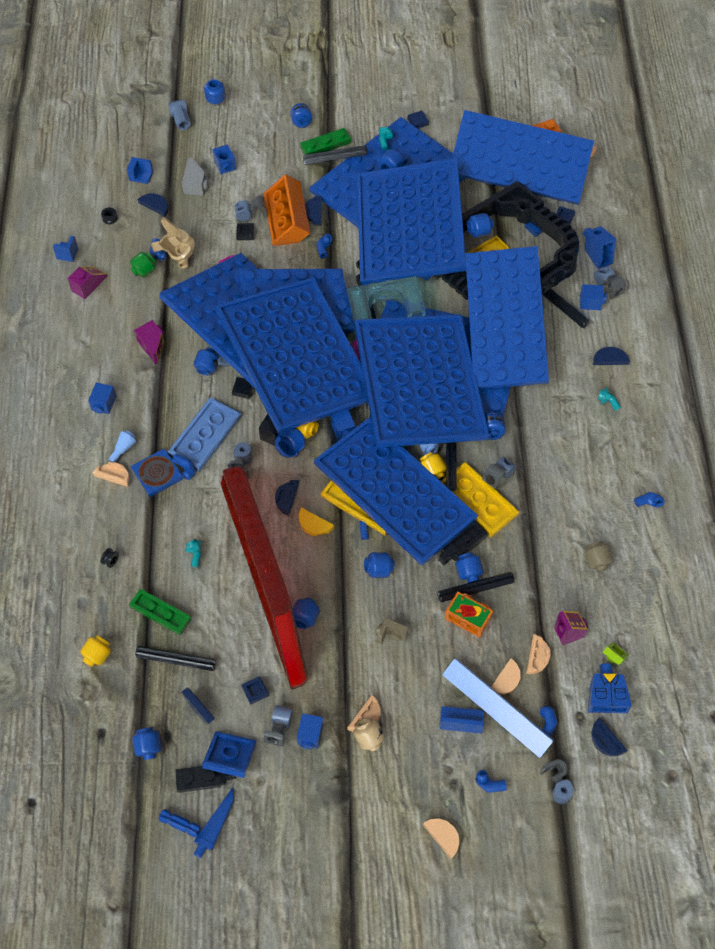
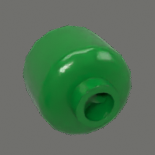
M141 251L130 260L132 267L129 269L136 277L140 275L144 278L155 269L154 264L156 261L148 252L144 253Z

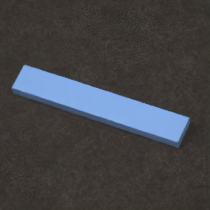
M457 658L452 661L443 673L445 678L539 758L543 756L554 740Z

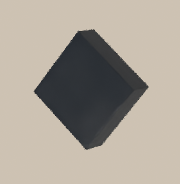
M237 223L236 239L254 240V223Z
M237 377L232 389V395L250 399L254 387L245 378Z

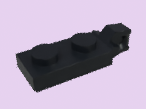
M474 521L443 548L444 552L439 555L438 561L444 566L452 559L454 561L458 560L459 556L466 554L484 540L488 533Z
M202 766L175 769L178 793L221 788V785H226V780L237 779V776L204 769Z

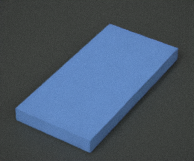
M210 397L169 449L168 455L174 457L175 454H179L189 459L194 469L200 472L242 417L241 413Z

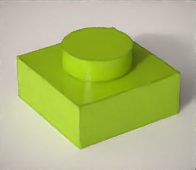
M614 642L609 644L602 652L610 662L621 665L630 655Z

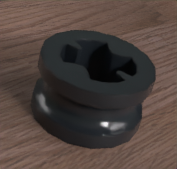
M107 207L101 212L102 220L105 224H114L118 219L114 208Z
M107 548L101 556V564H107V567L112 568L118 560L119 552H113V549Z

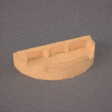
M108 462V464L101 467L98 466L93 471V476L126 487L129 486V473L119 463Z
M533 634L526 674H536L544 670L551 657L550 647H548L541 636Z
M510 658L491 686L500 695L511 694L517 688L521 678L520 669L512 658Z
M371 695L348 726L349 731L353 732L356 728V723L364 718L375 719L379 722L381 708L378 700L373 695Z
M439 818L424 822L423 826L452 860L459 847V835L455 827L448 821Z

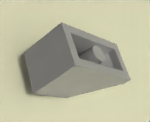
M188 158L182 179L183 193L203 196L205 189H208V179H206L202 168L192 158Z

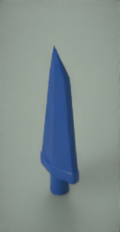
M233 788L199 835L196 836L194 843L198 844V847L193 853L196 857L201 858L206 849L212 851L215 847L217 838L233 804Z

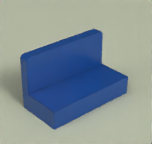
M442 706L440 729L482 734L484 711Z

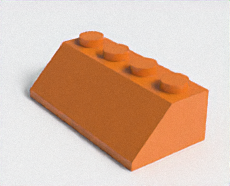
M285 174L263 193L272 245L274 246L299 243L310 234L301 182Z

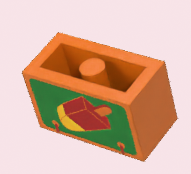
M457 592L446 610L445 619L481 638L492 619L493 610L487 604L476 602L470 595Z

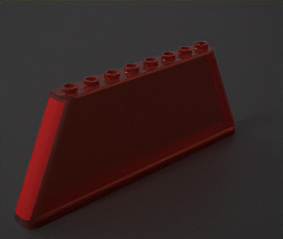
M240 467L222 470L219 480L290 689L302 687L308 680V673L291 600L247 476Z

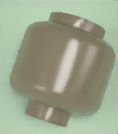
M602 541L587 545L588 549L585 550L584 554L588 567L597 569V572L609 569L608 565L613 562L609 545L603 544Z

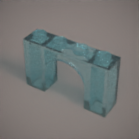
M417 276L347 288L353 325L355 320L372 319L370 311L372 304L384 298L399 301L404 307L406 317L426 316V309Z

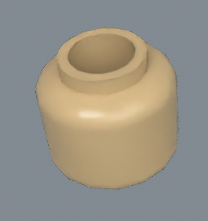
M364 718L358 721L353 735L359 747L370 751L379 749L385 738L379 722L371 718Z

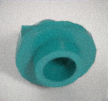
M380 127L378 130L380 135L379 141L382 150H387V140H391L393 134L390 128Z
M605 386L604 390L600 389L598 400H601V405L609 401L614 411L621 408L616 397L610 393L608 387Z
M194 539L186 544L185 552L193 554L190 566L195 568L199 566L202 540L197 541Z

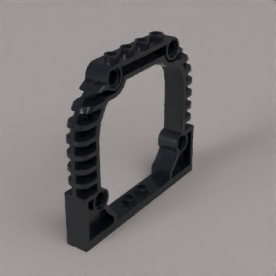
M518 181L462 214L464 232L467 230V221H469L472 215L485 213L491 216L496 213L499 216L516 217L520 223H532L558 243L561 248L555 252L554 260L540 269L542 295L576 272L579 252V238L576 231L571 228L570 224L565 223L562 218H558L557 214L544 207V201ZM466 271L434 275L436 279L442 278L445 283H448L458 294H461L464 299L468 300Z

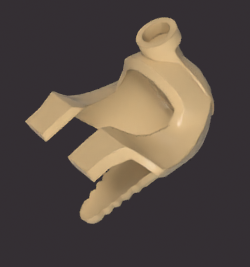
M163 217L161 223L165 227L167 234L159 242L152 243V249L154 252L160 250L168 252L172 259L178 261V267L186 269L189 266L188 258L195 247L194 239L186 231Z

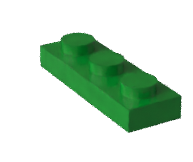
M342 128L301 142L300 148L304 155L326 152L350 144L351 137L346 129Z
M139 589L129 603L131 609L180 636L192 620L188 614L142 589Z

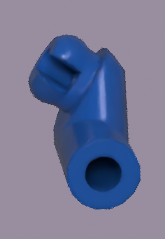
M325 234L316 244L321 259L328 256L326 249L332 241L330 234Z
M154 238V239L152 240V243L157 242V241L159 242L160 240L157 239V238ZM152 246L150 247V255L155 259H165L166 252L162 250L154 252Z
M175 454L172 461L184 468L185 471L182 475L185 479H192L196 471L191 461L179 454Z
M652 492L634 498V503L637 507L648 504L658 508L663 506L665 502L663 497Z
M542 706L539 713L546 722L542 730L551 736L558 723L555 710L550 706Z
M481 770L477 772L476 783L486 792L507 791L505 780L493 781L488 777L486 771Z

